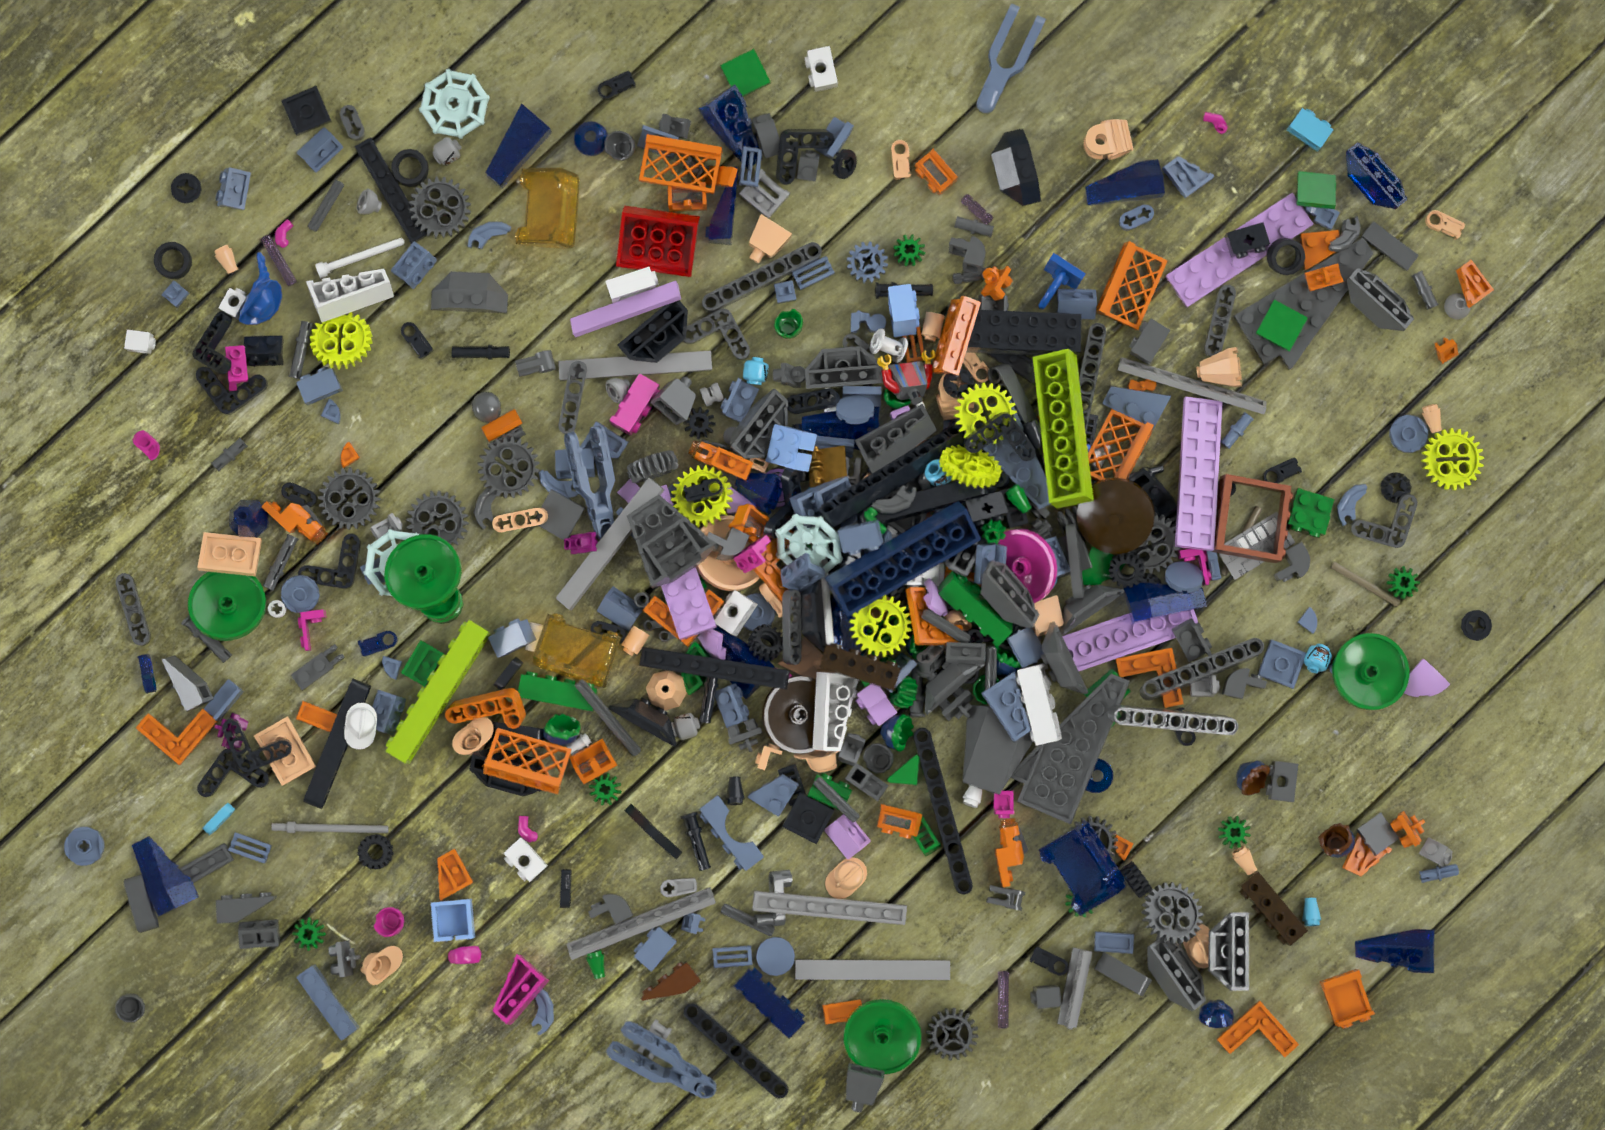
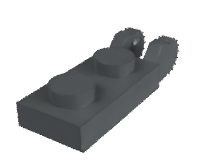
M336 644L321 652L291 674L302 691L332 670L333 666L345 658L341 654L336 656L331 662L327 659V656L338 648Z

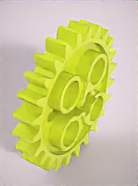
M352 312L348 316L344 314L322 322V324L315 323L317 329L311 330L313 336H310L312 342L310 346L313 349V355L316 356L317 361L322 360L324 366L329 363L331 369L334 365H337L338 370H340L341 365L348 369V364L350 363L355 367L354 361L357 360L361 363V356L367 357L366 351H371L370 344H373L371 338L373 336L369 324L366 325L365 319L360 320L359 315L354 317ZM341 326H344L342 330L344 338L341 339ZM339 342H341V348H342V352H341L340 355H339V352H340Z
M985 382L982 383L981 388L975 384L974 391L970 387L967 388L969 394L961 393L964 399H957V402L961 405L954 407L955 410L959 411L958 414L954 415V417L959 418L955 425L962 426L959 432L965 430L964 438L976 430L974 427L976 421H981L983 424L987 422L985 417H981L983 408L979 398L983 400L985 411L990 412V415L987 416L988 421L994 415L1001 412H1007L1011 416L1017 413V411L1011 410L1015 403H1009L1012 396L1006 398V390L999 392L1000 386L993 389V383H990L988 388H986ZM988 397L995 398L996 405L994 407L987 405ZM970 403L977 404L978 411L976 413L969 411L968 406ZM1002 417L1001 424L1006 426L1009 418ZM993 423L997 430L1000 431L1001 429L998 427L1000 425H995ZM988 428L984 430L985 437L989 438L993 436V428L992 430H989ZM979 433V434L977 435V436L979 437V439H978L977 441H979V440H981V441L984 440V439L980 436V433ZM1002 435L998 437L1001 441L1004 440Z
M1450 428L1448 433L1445 429L1441 430V435L1435 433L1436 439H1428L1431 445H1424L1428 451L1421 453L1426 456V459L1421 460V462L1426 463V466L1422 469H1428L1429 471L1425 476L1433 477L1431 483L1438 481L1437 487H1441L1444 484V490H1448L1450 485L1452 491L1457 489V485L1459 489H1464V484L1470 486V480H1477L1474 474H1481L1478 468L1484 467L1483 464L1479 463V460L1484 459L1483 456H1479L1483 449L1476 448L1480 443H1473L1472 441L1475 437L1471 436L1468 438L1467 431L1461 435V429H1457L1455 433L1453 428ZM1460 444L1465 447L1464 454H1460L1458 451ZM1441 445H1443L1446 448L1445 455H1442L1439 452V447ZM1449 457H1452V458H1460V457H1469V460H1468V461H1465V460H1459V461H1455V462H1453V461L1437 462V461H1436L1437 458H1449ZM1461 463L1466 466L1464 474L1459 471ZM1442 464H1444L1447 467L1446 474H1443L1440 471V466Z
M959 444L957 448L951 445V448L946 447V450L942 451L939 460V467H942V472H947L946 476H952V480H959V484L963 482L966 486L972 484L974 488L977 485L981 488L984 485L990 487L991 484L995 485L1002 472L1001 465H998L999 461L994 460V456H988V452L983 453L980 450L977 453H970L965 446L961 447Z
M697 465L696 471L690 467L689 474L683 471L684 478L677 477L680 483L673 484L677 490L671 491L672 495L676 496L671 501L677 503L673 507L689 519L692 524L695 522L698 528L701 523L705 527H707L708 522L715 525L714 519L722 521L720 515L727 516L724 510L731 509L727 503L733 502V499L729 497V495L733 494V491L729 489L732 485L730 482L726 483L728 478L726 476L722 477L723 473L721 471L716 473L715 467H712L709 471L707 465L704 466L703 470ZM712 478L719 479L723 484L724 491L719 499L714 502L708 499V502L713 507L712 509H709L704 501L689 504L685 498V485L687 487H691L693 483L699 485L702 480ZM713 483L709 487L712 493H716L720 489L718 483ZM704 506L703 512L696 513L697 507Z
M885 595L882 599H878L862 608L858 613L852 614L855 620H850L849 623L853 624L854 627H851L849 631H854L855 634L851 636V639L857 638L858 641L855 643V646L861 644L860 651H863L865 648L868 649L867 655L873 651L876 657H878L879 652H881L883 657H886V652L888 651L892 656L894 654L893 649L898 652L900 651L899 644L901 646L906 645L903 639H910L906 632L912 631L911 628L907 627V625L911 624V621L906 620L910 613L904 614L903 611L906 609V606L900 608L901 601L893 603L894 597H891L888 601ZM871 609H878L880 617L873 618L870 613ZM887 610L888 614L883 622L885 628L880 630L877 640L874 642L873 638L878 630L876 624L882 620L883 614ZM890 616L897 618L898 624L896 626L889 624L888 618ZM865 626L872 628L873 633L871 636H866L863 633ZM882 634L890 636L888 644L881 641Z

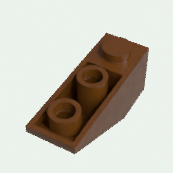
M681 961L672 968L674 972L671 975L664 974L657 980L659 982L658 985L654 988L651 985L642 992L644 996L641 997V1000L686 993L698 984L701 979L688 962L683 964Z

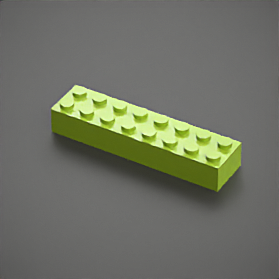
M1070 349L1033 357L1049 503L1058 509L1094 501L1077 355Z
M471 620L462 623L458 630L461 633L457 639H452L448 646L450 648L447 655L443 654L437 663L440 665L437 671L431 672L427 679L429 681L426 688L422 687L417 694L418 701L416 704L412 703L406 712L408 714L407 718L404 721H400L396 727L397 734L395 737L391 736L385 745L388 747L386 749L387 753L405 764L411 763L487 643L488 637L492 635V633Z

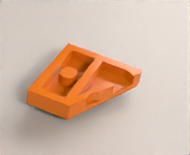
M1339 230L1300 234L1301 245L1305 251L1304 271L1336 253L1329 250L1330 242L1340 237Z
M1472 260L1456 270L1468 308L1494 290Z
M1357 833L1354 848L1348 854L1342 868L1358 876H1363L1386 853L1389 854L1392 848L1387 847L1374 856L1369 847L1364 844L1362 837Z
M456 849L438 858L440 901L474 883Z

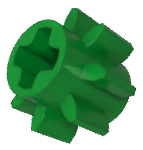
M991 519L988 525L984 524L982 530L985 532L982 537H985L988 544L995 542L997 545L1000 539L1004 540L1006 535L1003 532L1006 527H1003L1000 521L993 522Z

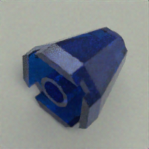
M749 473L746 481L737 477L735 482L736 490L760 511L768 515L772 513L770 508L773 510L776 508L783 492L780 487L781 476L776 474Z
M240 500L229 510V527L239 537L258 538L261 533L269 528V514L261 507L262 504L258 500Z

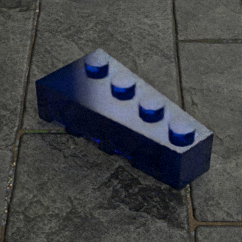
M522 103L485 172L487 177L501 189L552 133L550 127Z
M749 967L733 984V987L740 990L749 1002L754 1003L756 1008L790 1039L805 1023L803 1019L805 1015L798 1008L795 1010L789 1006L790 1000L784 995L780 997L775 992L777 988L770 981L766 983L762 979L763 974L756 968L752 970Z

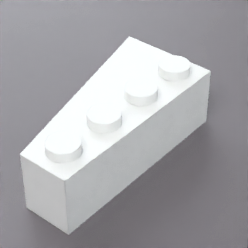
M384 269L361 272L358 276L342 275V278L334 280L324 278L321 282L315 283L313 280L306 281L321 322L394 297L390 281Z
M1044 663L1017 670L1018 674H1016L1017 683L1021 685L1023 692L1021 693V700L1026 705V715L1032 729L1030 737L1033 742L1035 741L1036 746L1062 739L1057 713H1053L1052 710L1055 708V700L1052 694H1049L1051 680L1045 673L1048 665L1045 666Z
M817 672L813 733L814 750L841 751L847 729L846 722L848 716L850 717L851 704L857 693V682L860 680L838 673Z

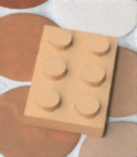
M204 532L197 567L198 571L256 576L262 544L261 538Z
M288 716L254 735L260 747L282 738L288 739L291 742L292 750L290 754L270 763L282 786L317 767ZM280 743V747L276 750L272 746L274 756H277V751L283 750V752H286L288 746ZM263 750L267 760L270 759V752Z

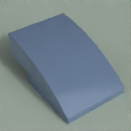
M844 476L808 489L789 499L795 514L799 516L820 517L819 507L851 487L848 476ZM803 524L804 526H807L806 528L815 527V525Z

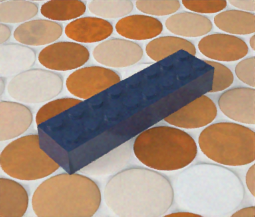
M957 501L879 546V549L870 551L825 577V580L840 609L848 617L980 541L981 538L967 509Z

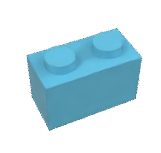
M1303 108L1287 129L1288 132L1317 152L1334 130L1327 121L1319 120L1315 117L1314 112Z

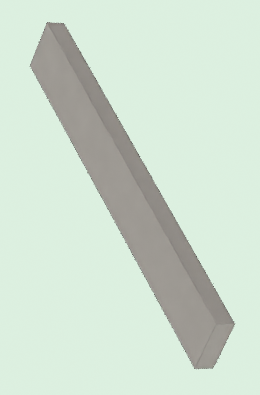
M711 351L669 353L658 363L629 360L627 356L558 361L560 381L567 380L570 365L575 361H582L586 364L587 373L585 379L638 376L639 373L642 375L712 370ZM578 364L576 367H573L576 375L575 377L571 375V380L582 379V377H578L579 373L584 371V368H581V364Z
M1120 357L1118 363L1119 371L1265 414L1267 402Z
M648 477L596 545L597 551L591 552L557 595L556 599L567 609L572 611L632 533L627 515L658 494L661 495L665 490L653 479Z
M711 887L567 943L571 960L715 904L716 901Z
M754 891L752 910L905 925L907 905Z
M795 960V980H950V960Z

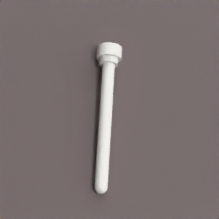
M399 238L328 264L327 262H319L315 264L319 277L328 276L327 274L331 273V270L402 246L404 239Z
M824 558L821 561L823 566L828 563V558ZM825 577L821 578L825 635L826 643L831 645V642L834 643L830 590Z

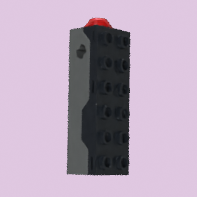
M978 310L966 352L1039 356L1070 349L1078 356L1081 352L1082 314Z

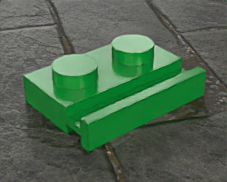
M420 640L401 673L426 687L429 682L427 681L432 671H436L439 666L437 663L444 653Z

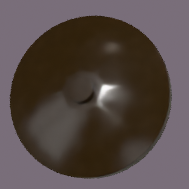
M1107 478L1093 484L1094 501L1081 503L1077 509L1078 527L1086 541L1096 549L1111 554L1127 553L1141 546L1149 537L1155 519L1153 503L1146 491L1138 484L1123 478Z
M805 676L789 677L787 690L772 688L764 701L762 708L764 730L769 739L782 750L798 754L815 751L813 749L816 679Z

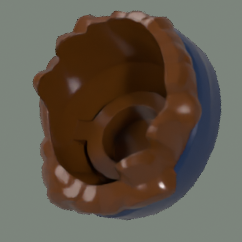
M1259 760L1242 763L1236 773L1237 786L1242 794L1250 796L1259 793L1261 788H1266L1265 781L1270 773V767Z
M1341 823L1333 824L1318 837L1324 853L1333 858L1346 856L1355 845V838L1349 830V826H1344Z

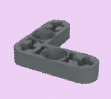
M719 309L687 326V331L691 333L695 332L696 329L694 327L698 326L699 332L702 335L699 336L696 333L693 335V340L685 339L684 343L694 344L720 330L735 358L744 360L750 354V348L731 312L727 309ZM721 313L729 315L727 322L721 320L717 322L719 326L715 327V323L711 319L712 317H715V320L720 318ZM705 321L712 324V329L708 332L701 329V325ZM730 329H735L738 332L736 339H729L727 337V332ZM742 339L743 342H739L741 348L747 349L745 350V355L737 354V345L732 346L731 344Z
M1408 493L1400 497L1391 527L1357 519L1351 524V532L1363 539L1400 548L1406 542L1417 508V499L1414 495ZM1409 497L1413 502V505H1409L1407 511H1411L1410 515L1406 512H1400L1401 508L1405 510L1406 504L1403 501L1408 500ZM1404 515L1407 517L1408 522L1406 525H1398L1397 519L1399 516ZM1362 523L1364 528L1369 529V525H1371L1369 536H1366L1367 532L1363 530L1357 533L1355 526H1359ZM1395 527L1401 530H1405L1404 533L1400 531L1399 537L1401 538V542L1397 541L1396 544H1394V540H1392V536L1396 537L1398 532L1397 530H1394ZM1377 528L1382 529L1384 532L1383 536L1379 539L1373 537V531Z

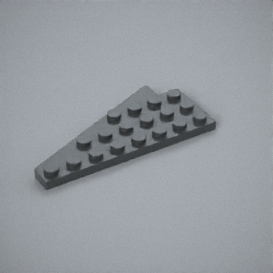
M1364 237L1353 243L1350 248L1338 252L1307 271L1310 272L1338 263L1343 283L1310 292L1305 275L1302 274L1233 316L1263 365L1280 355L1288 370L1293 368L1347 292V279L1357 268L1363 269L1373 255ZM1273 300L1308 317L1289 352L1255 334Z
M1111 674L1059 725L1062 739L1038 745L1017 766L1010 777L1024 783L1017 802L1072 824L1113 725V721L1108 717V709L1112 705H1121L1130 681Z

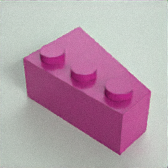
M639 373L628 390L625 399L619 404V409L615 416L610 418L611 425L630 436L633 432L636 434L642 425L639 423L643 416L646 417L651 410L649 406L650 401L660 391V385Z
M519 954L515 956L513 966L507 975V980L493 1008V1012L509 1025L513 1024L550 981Z

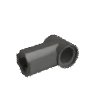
M551 350L538 352L535 356L515 361L519 377L538 372L546 373L556 369Z

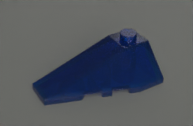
M1144 582L1138 585L1133 584L1131 588L1129 585L1123 588L1132 624L1207 607L1202 587L1192 593H1187V591L1183 590L1178 592L1167 584Z

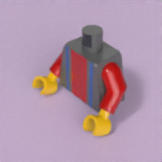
M926 350L922 353V359L925 361V364L922 361L888 365L891 363V356L889 354L885 355L886 363L883 361V357L880 356L877 359V363L883 368L881 373L884 386L895 393L898 399H910L912 404H919L932 381L933 364H931V360L935 357V351L931 350V357H927Z

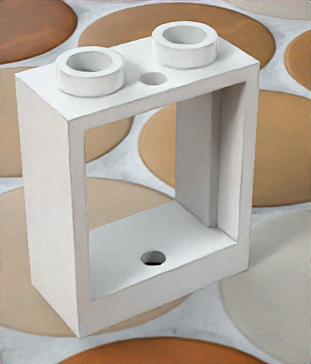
M650 267L606 281L613 303L654 289L656 285H659L655 271L651 272Z

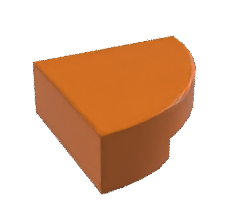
M350 442L345 444L341 453L343 468L360 459Z
M1115 835V838H1118V841L1114 842V845L1118 846L1115 851L1125 861L1133 843Z

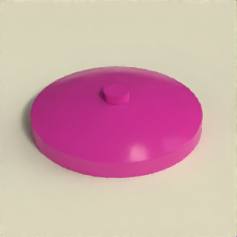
M1012 529L1004 532L1006 536L1004 540L1000 539L998 544L1007 547L1006 565L1028 589L1034 603L1042 600L1052 590L1057 577V562L1051 547L1040 535L1030 530Z

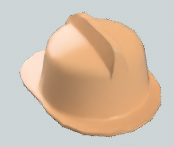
M486 717L472 720L454 736L452 742L454 750L458 754L471 756L473 752L483 750L485 743L488 742L493 734L494 726L492 721Z
M815 750L809 753H795L794 757L806 759L810 768L820 773L836 769V753L839 751Z
M854 857L841 861L826 877L825 887L829 895L837 899H844L853 894L866 880L867 868L865 864Z
M1201 924L1199 925L1200 930L1195 932L1196 936L1190 937L1188 942L1184 941L1183 945L1188 957L1196 967L1208 968L1210 929Z
M388 946L379 953L374 952L367 955L360 970L366 975L369 984L378 985L393 974L402 963V951L399 947Z

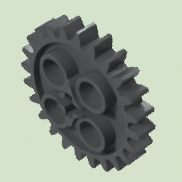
M435 177V182L428 178L427 185L421 182L422 189L415 188L417 194H411L415 201H409V205L413 206V208L409 209V213H415L411 216V220H417L415 227L422 226L420 229L421 233L427 230L428 237L431 233H434L435 239L438 237V234H441L444 239L445 233L452 237L453 230L459 233L458 227H465L462 221H469V218L465 215L471 214V211L466 209L471 206V203L465 202L469 199V195L463 196L465 188L459 190L460 183L454 186L453 179L447 183L445 177H443L442 182L439 181L438 177ZM434 191L438 192L440 194V197L438 199H432L430 197V193ZM455 199L458 202L457 206L450 207L447 204L448 200ZM442 204L443 209L437 211V206L439 207ZM428 208L432 210L433 214L425 216L422 211ZM448 211L455 212L456 215H452ZM447 216L450 222L443 224L440 222V218Z
M503 436L502 442L496 438L495 445L489 442L490 449L483 448L486 454L479 455L483 462L477 463L482 467V469L478 470V473L484 474L479 479L481 481L486 480L484 487L491 486L490 493L497 490L496 496L499 497L503 493L504 498H507L508 493L511 494L512 498H515L516 492L522 496L521 490L523 489L529 492L528 484L534 486L531 480L538 479L534 472H540L538 468H535L540 462L534 460L538 455L536 453L531 454L534 448L529 447L527 449L528 442L521 444V438L514 442L513 436L510 437L509 441ZM505 449H510L512 452L511 456L507 459L503 458L502 452ZM495 457H499L508 465L511 464L523 477H518L509 469L506 471L505 466L495 460ZM521 460L527 462V466L523 470L517 468V464ZM495 464L500 465V471L492 474L490 471L491 467ZM508 476L515 477L514 484H506V479Z
M349 467L348 473H346L341 468L340 475L334 471L335 477L327 476L330 482H323L326 488L319 489L320 492L324 493L323 496L318 497V499L323 500L319 507L325 508L321 513L323 515L329 514L326 518L327 521L334 519L332 525L335 526L339 522L340 529H343L344 525H346L348 530L351 529L352 525H354L355 529H358L359 523L365 527L366 519L372 522L370 515L377 516L374 508L380 509L376 502L381 501V498L376 497V495L381 492L380 490H374L378 484H371L373 477L366 479V472L360 475V469L353 473L352 468ZM350 480L354 481L355 487L352 490H347L346 483ZM359 487H363L361 491L355 494ZM334 494H340L341 500L338 503L332 502ZM362 494L368 496V501L365 504L359 503V497ZM347 495L353 496L352 499L354 501L352 503L346 502L348 500L346 498ZM345 503L341 510L337 511V508ZM352 507L354 514L351 517H346L345 510Z
M438 490L437 496L434 495L433 491H430V497L423 494L424 500L416 498L418 505L411 504L414 511H408L412 518L406 519V521L411 522V525L407 526V529L413 530L411 533L421 535L429 534L431 530H437L438 537L446 540L451 546L453 543L459 545L458 538L464 540L461 533L468 532L463 527L469 525L468 522L464 521L469 515L462 513L466 510V507H459L462 503L460 500L454 502L456 499L455 495L449 499L448 492L442 496L441 491ZM440 504L447 506V510L443 514L437 512ZM426 512L429 513L430 518L424 523L420 521V516ZM453 513L452 517L440 521V526L434 524L426 530H422L424 526L434 523L436 517L442 519ZM449 521L455 522V528L452 531L446 530V524Z
M1156 512L1152 530L1159 528L1160 531L1157 534L1150 533L1147 540L1133 550L1134 555L1147 552V555L1142 557L1145 566L1144 573L1148 569L1150 574H1152L1153 568H1156L1158 572H1160V566L1166 569V562L1173 563L1171 557H1177L1175 550H1180V547H1175V524H1171L1169 518L1165 520L1163 514L1158 518ZM1165 545L1164 550L1157 551L1159 546Z
M1165 882L1161 886L1157 885L1155 890L1152 889L1145 896L1146 901L1142 906L1146 909L1141 911V913L1145 914L1146 917L1142 920L1148 921L1149 924L1146 928L1153 929L1150 934L1156 933L1157 940L1163 937V943H1167L1170 940L1171 945H1174L1176 941L1180 945L1184 941L1188 942L1190 937L1196 936L1195 932L1200 930L1199 925L1203 923L1198 918H1201L1204 914L1198 912L1202 908V906L1196 905L1199 898L1193 899L1194 892L1188 894V887L1182 890L1181 884L1175 887L1174 882H1171L1169 886ZM1160 900L1164 901L1166 907L1160 903ZM1178 901L1183 904L1184 908L1180 907ZM1161 919L1165 920L1166 925L1162 924ZM1179 920L1184 923L1185 927L1180 925Z

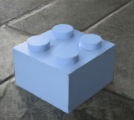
M911 284L888 287V305L890 318H893L891 324L894 337L916 334V327H920L919 309L916 306V291H912Z
M774 424L766 462L809 472L812 455L800 453L798 449L813 451L817 434Z
M472 899L431 903L434 942L453 940L454 935H456L455 940L475 938Z

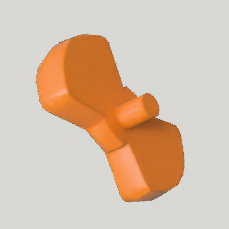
M1131 379L1128 383V389L1154 391L1157 383L1149 379L1140 382Z

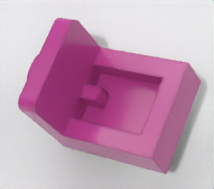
M1001 791L1000 795L994 794V814H998V818H1010V814H1014L1013 791Z

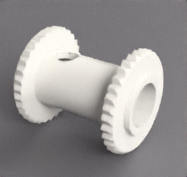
M880 328L872 337L870 352L876 354L879 350L892 355L893 362L898 363L903 359L907 351L908 341L906 338L896 341L886 337L884 329Z

